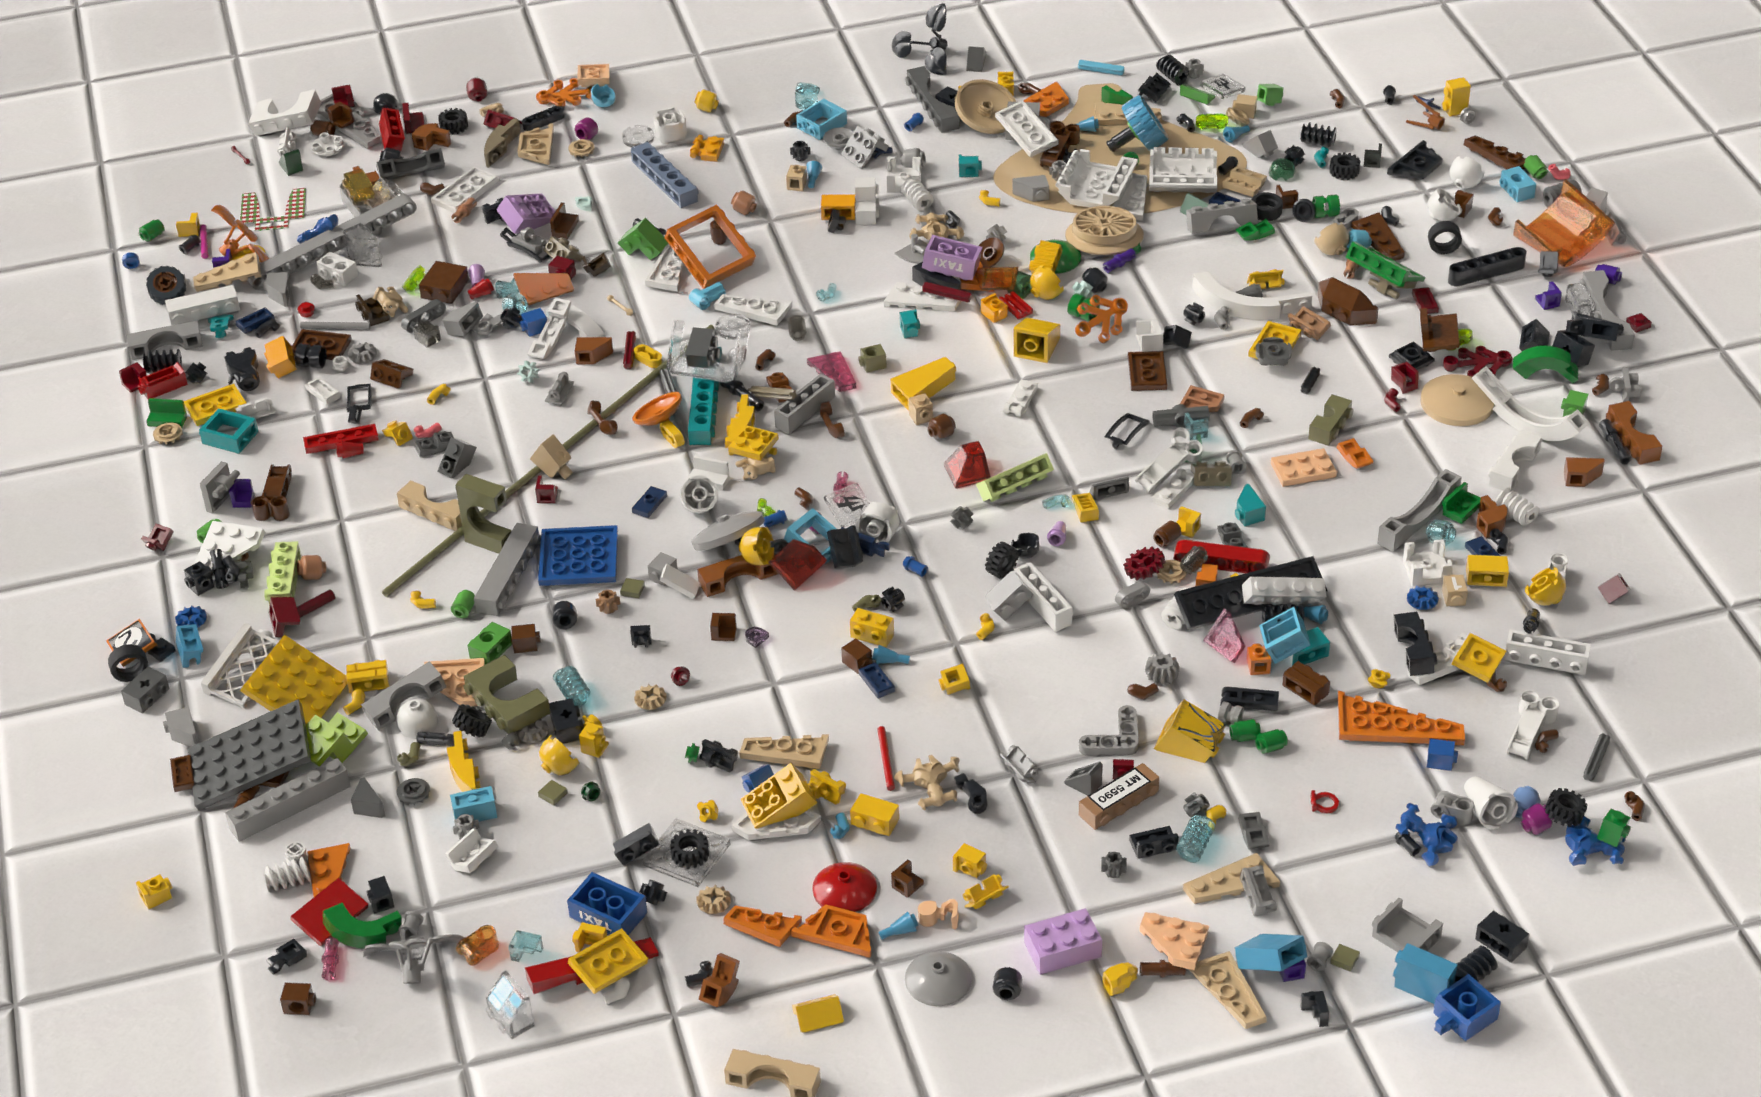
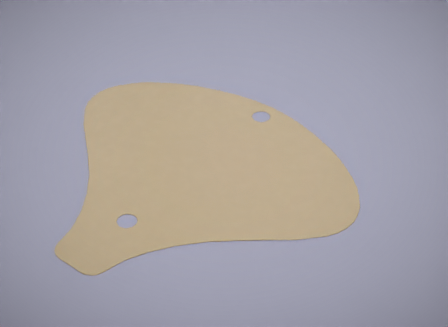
M1113 83L1082 86L1078 91V100L1074 108L1062 122L1067 126L1068 124H1077L1092 116L1096 119L1095 102L1104 103L1101 101L1102 87L1107 85L1117 92L1122 90V88ZM1162 120L1161 124L1169 138L1168 141L1160 146L1165 147V153L1169 152V147L1182 148V154H1185V148H1199V154H1202V148H1214V151H1217L1216 192L1224 189L1222 188L1223 181L1230 177L1231 170L1225 175H1221L1218 171V166L1223 164L1228 157H1236L1238 160L1237 166L1246 169V158L1236 148L1196 132H1188L1185 128ZM1128 124L1099 125L1096 132L1080 131V143L1074 146L1070 145L1068 148V152L1071 153L1074 149H1077L1079 152L1080 149L1089 150L1090 162L1117 166L1121 157L1127 152H1135L1139 157V163L1132 173L1147 175L1144 213L1182 206L1186 194L1189 193L1149 191L1150 151L1141 140L1134 138L1121 148L1116 149L1115 152L1109 149L1106 141L1111 140L1113 136L1127 128ZM1022 149L999 165L994 172L996 186L1017 200L1047 209L1079 213L1089 208L1070 204L1058 192L1059 189L1055 186L1057 181L1052 178V175H1049V166H1040L1043 152L1030 158ZM1046 176L1049 184V200L1032 202L1013 194V178ZM1193 192L1189 194L1201 200L1216 192Z

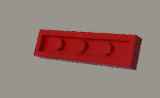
M376 424L303 437L306 454L336 449V443H341V441L370 443L379 440Z

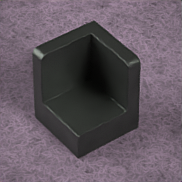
M1379 143L1378 150L1365 149L1363 167L1380 168L1381 143Z

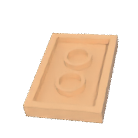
M609 64L578 65V86L590 87L591 85L599 84L602 87L610 84Z
M1324 448L1271 457V465L1282 487L1334 478L1337 474Z

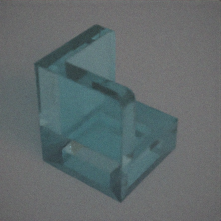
M806 84L795 90V103L798 109L804 111L818 102L817 90Z
M514 278L511 282L498 280L495 283L496 295L499 299L513 301L519 293Z
M1185 413L1184 428L1189 432L1190 441L1208 437L1209 421L1207 418L1193 421L1190 414Z
M520 930L516 931L509 944L511 960L520 962L524 953L534 954L535 951L541 953L543 950L541 935Z

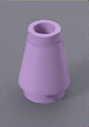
M473 264L468 270L472 287L484 279L485 269L480 264Z
M1063 521L1056 522L1048 532L1047 539L1051 545L1060 546L1065 542L1066 524Z

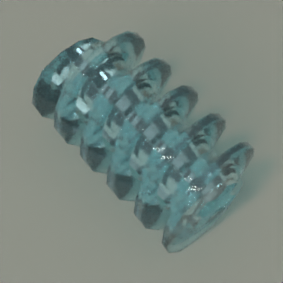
M567 666L557 670L553 675V680L565 699L572 698L574 706L582 707L590 695V689L574 666Z
M1195 815L1188 821L1176 848L1180 857L1185 861L1196 863L1201 859L1207 843L1210 841V837L1215 830V824L1210 818Z

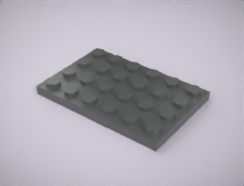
M299 699L188 748V755L191 754L195 784L192 786L194 804L198 811L311 761L303 707Z

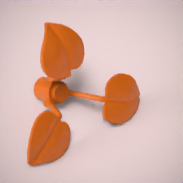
M216 205L211 209V211L220 215L232 226L226 240L223 242L224 244L219 248L223 256H226V249H230L231 255H236L238 252L250 248L253 253H257L261 263L269 259L263 250L251 243L238 249V242L245 235L250 241L256 242L257 236L255 233L248 229L247 225L238 219L235 221V217L226 207ZM237 227L242 234L236 240H229Z

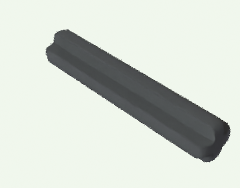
M661 369L660 376L666 393L677 392L669 369Z
M1604 733L1599 735L1584 771L1583 778L1585 780L1593 781L1610 743L1609 735Z

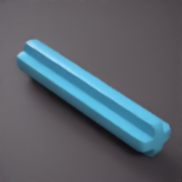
M1079 60L1078 62L1079 69L1116 75L1124 74V66Z

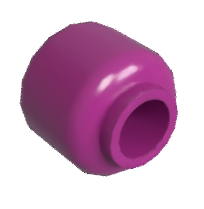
M583 118L575 125V134L580 140H591L598 133V125L592 118Z
M1537 803L1522 812L1523 820L1520 823L1527 833L1530 831L1534 835H1539L1552 827V820L1554 818L1550 819L1548 817L1549 814L1545 812V805Z

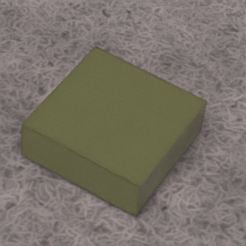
M626 578L620 590V595L639 599L645 587V581Z
M553 780L549 781L538 791V797L552 805L558 803L568 794L566 787Z
M1339 944L1331 957L1330 964L1351 972L1360 956V951Z

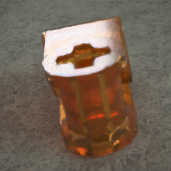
M491 925L481 926L478 930L458 942L456 952L459 955H463L469 965L474 966L499 948L495 928Z

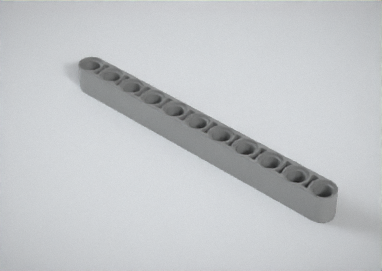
M407 194L399 195L336 226L333 230L321 233L260 263L261 277L255 278V276L248 277L247 281L254 289H261L264 287L267 273L288 272V275L320 260L328 252L334 253L412 215L416 211L417 205Z

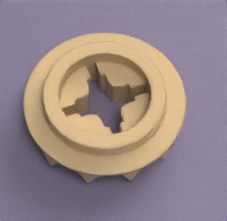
M1234 107L1227 109L1226 115L1232 122L1240 126H1247L1250 123L1248 116L1240 109Z
M584 139L576 140L568 147L570 155L575 157L588 156L595 150L594 144Z
M176 423L159 425L153 431L154 440L158 441L159 444L165 443L166 445L169 442L174 443L175 440H180V436L183 435L181 426Z
M1166 560V563L1163 564L1164 568L1159 569L1160 573L1157 574L1158 579H1162L1164 583L1167 581L1171 584L1173 582L1180 583L1186 577L1187 568L1179 561Z
M648 684L647 687L641 686L640 690L635 691L634 696L636 705L646 710L661 707L667 698L664 688H659L657 684L654 686Z
M716 884L712 888L706 886L705 890H700L699 895L696 896L697 906L700 910L709 914L723 912L731 903L730 892L726 891L724 886L720 888ZM716 895V898L712 903L711 898L712 896Z

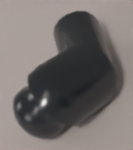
M1384 206L1381 209V215L1385 222L1397 226L1399 218L1392 216L1393 210L1391 207Z
M271 319L261 324L254 331V335L257 338H261L270 328L276 331L280 324L276 322L277 320Z
M1492 529L1490 531L1491 540L1498 545L1497 552L1503 555L1507 551L1508 537L1500 532L1499 529Z
M710 961L701 962V969L697 974L685 976L687 987L702 984L703 979L712 975L713 967H711Z

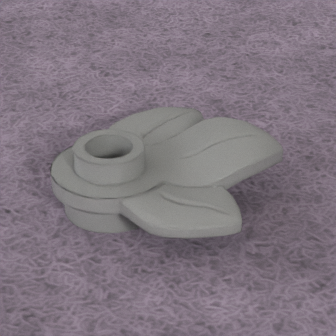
M487 313L471 330L476 331L478 335H489L493 328L503 321L500 319L501 314L493 318Z

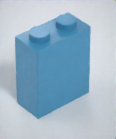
M1259 934L1235 947L1239 969L1283 971L1308 957L1303 935Z
M1409 943L1406 944L1403 951L1399 950L1395 957V962L1397 963L1393 972L1395 988L1435 1004V998L1438 994L1455 983L1456 963Z

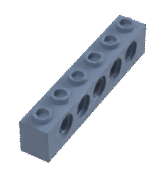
M645 142L630 148L632 162L680 208L698 202V188L687 177L683 176L680 170H677L671 162L666 160L663 154H660L654 146Z

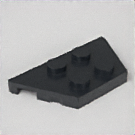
M1422 140L1387 169V174L1424 179L1442 165L1443 159L1439 154L1435 153L1433 148L1426 146V141Z

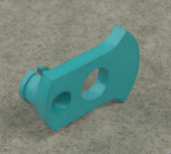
M218 315L208 318V323H211L210 331L215 332L216 338L226 337L225 330H228L230 321L234 320V315Z

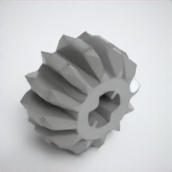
M1162 652L1160 655L1154 653L1153 657H1148L1145 666L1148 680H1153L1155 684L1159 682L1162 685L1164 683L1171 684L1172 680H1176L1180 669L1176 657H1171L1170 653L1164 655Z

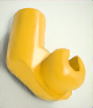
M447 384L439 385L431 391L427 402L431 405L435 404L440 394L442 393L444 396H447L451 388L446 386Z
M988 613L980 616L982 628L976 632L980 640L986 638L995 628L994 621Z
M1216 805L1207 810L1205 830H1215L1216 820L1223 819L1226 816V808L1224 806Z

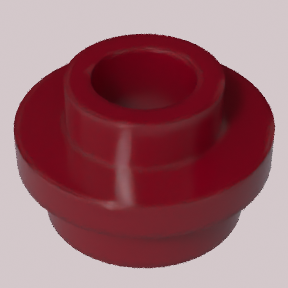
M684 666L674 668L671 672L673 683L677 686L685 685L690 679L689 669Z

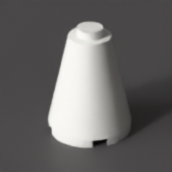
M1479 776L1471 777L1465 783L1464 790L1468 798L1473 801V809L1480 823L1485 828L1491 830L1499 829L1501 824L1509 823L1515 817L1518 804L1510 792Z

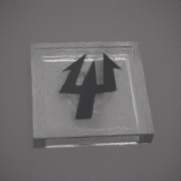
M1225 74L1203 80L1200 83L1202 88L1221 99L1243 93L1246 89L1244 85Z
M858 483L824 496L826 504L840 527L843 528L856 523L865 508L870 504Z

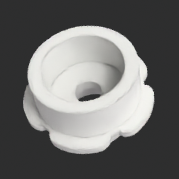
M337 356L333 359L332 368L338 372H343L349 367L350 363L345 356Z

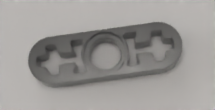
M438 299L427 303L405 316L401 322V327L409 333L415 332L442 316L446 310L445 303ZM426 312V316L421 319L422 315Z

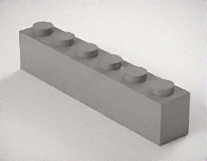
M516 523L474 597L477 613L498 616L501 610L505 608L506 601L512 595L516 583H519L520 576L526 570L529 559L533 557L535 548L540 545L541 535L539 534L538 526Z
M336 758L225 812L230 831L240 842L351 787L347 769Z

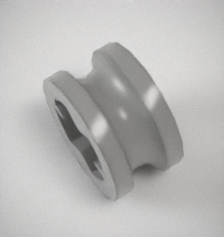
M1465 108L1460 113L1459 119L1466 124H1470L1474 120L1476 113L1470 108Z

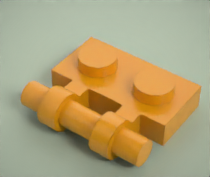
M698 135L690 149V157L701 156L703 161L717 162L724 146V138L713 136L703 140L704 136Z

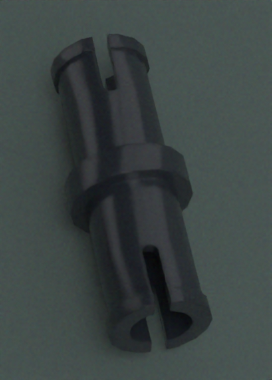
M215 549L209 552L213 566L211 570L215 576L216 588L222 589L221 581L223 582V587L227 588L229 586V583L225 580L227 567L222 561V550L217 549V557Z

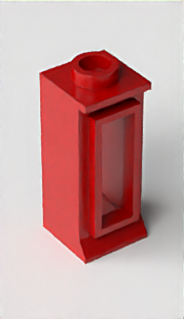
M176 362L174 366L144 376L143 378L138 377L139 385L137 387L140 394H144L149 400V398L153 399L184 387L188 383L185 371Z

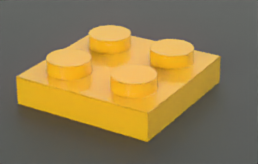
M1469 633L1454 657L1452 665L1488 683L1504 658L1506 650Z

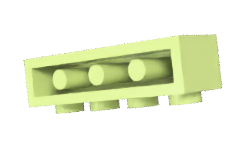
M1045 453L981 481L976 486L983 501L990 499L993 502L1000 499V494L1006 492V495L1017 491L1016 487L1020 485L1022 488L1031 485V480L1035 478L1039 481L1048 477L1046 473L1053 471L1054 468L1048 454Z
M298 541L275 542L274 550H271L272 563H269L268 589L264 591L265 601H268L269 605L271 597H294L295 599L298 579L297 561L301 559Z

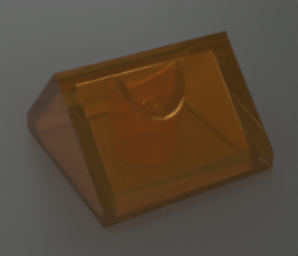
M992 267L976 271L975 275L981 291L1014 290L1018 267Z

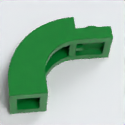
M1535 346L1520 352L1513 358V370L1525 379L1536 371L1551 369L1559 372L1572 383L1578 380L1579 368L1575 363L1571 362V354L1561 348Z
M340 903L323 911V924L337 941L350 947L364 949L365 946L371 944H386V936L398 932L399 927L402 925V916L397 910L374 921H361L351 916L344 904Z

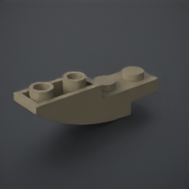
M513 118L505 126L498 125L489 135L484 147L487 168L507 152V145L521 133L518 119Z

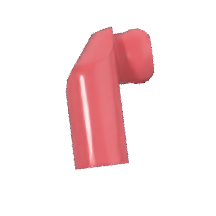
M1551 164L1548 167L1556 180H1567L1571 176V171L1568 168L1559 170L1556 164Z
M437 422L428 429H423L422 425L414 428L415 436L418 438H430L434 433L442 430L441 425Z

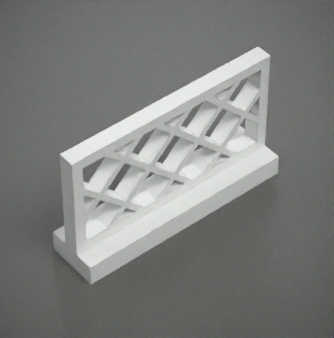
M244 622L201 681L203 692L209 696L214 694L244 708L250 697L245 695L242 700L235 698L233 693L240 692L242 686L232 688L230 682L242 679L244 685V678L250 677L256 670L255 663L263 661L267 657L266 648L275 646L279 641L253 630L251 625ZM254 637L262 640V644L250 646V642ZM264 648V656L253 657L252 651ZM250 652L252 659L240 662L239 657L241 654ZM253 664V671L242 672L241 666ZM239 667L241 674L229 677L228 672ZM228 682L230 689L224 691L217 690L220 684Z

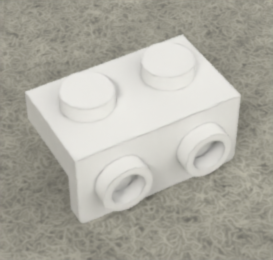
M472 829L446 853V856L454 871L471 873L478 868L482 861L492 855V852L498 845L495 840L481 838L477 829Z

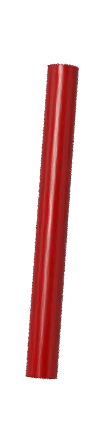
M880 726L877 728L886 787L888 791H893L895 784L886 729L884 726Z

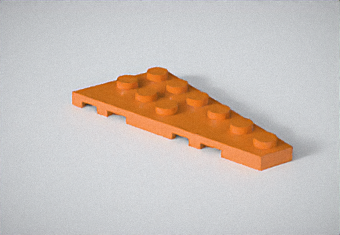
M1338 690L1339 740L1429 744L1430 739L1453 741L1455 745H1464L1465 732L1464 725L1441 718L1437 720L1430 719L1423 713H1418V715L1408 713V709L1379 701L1374 703L1363 700L1361 696L1356 695L1355 698L1346 696L1345 692Z

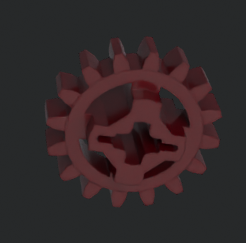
M1151 546L1149 549L1144 547L1141 550H1136L1137 553L1135 554L1131 553V558H1126V563L1123 564L1126 575L1130 579L1135 578L1138 581L1140 578L1145 580L1148 577L1152 578L1154 573H1160L1159 569L1164 568L1163 564L1166 561L1163 552L1159 548L1154 549Z

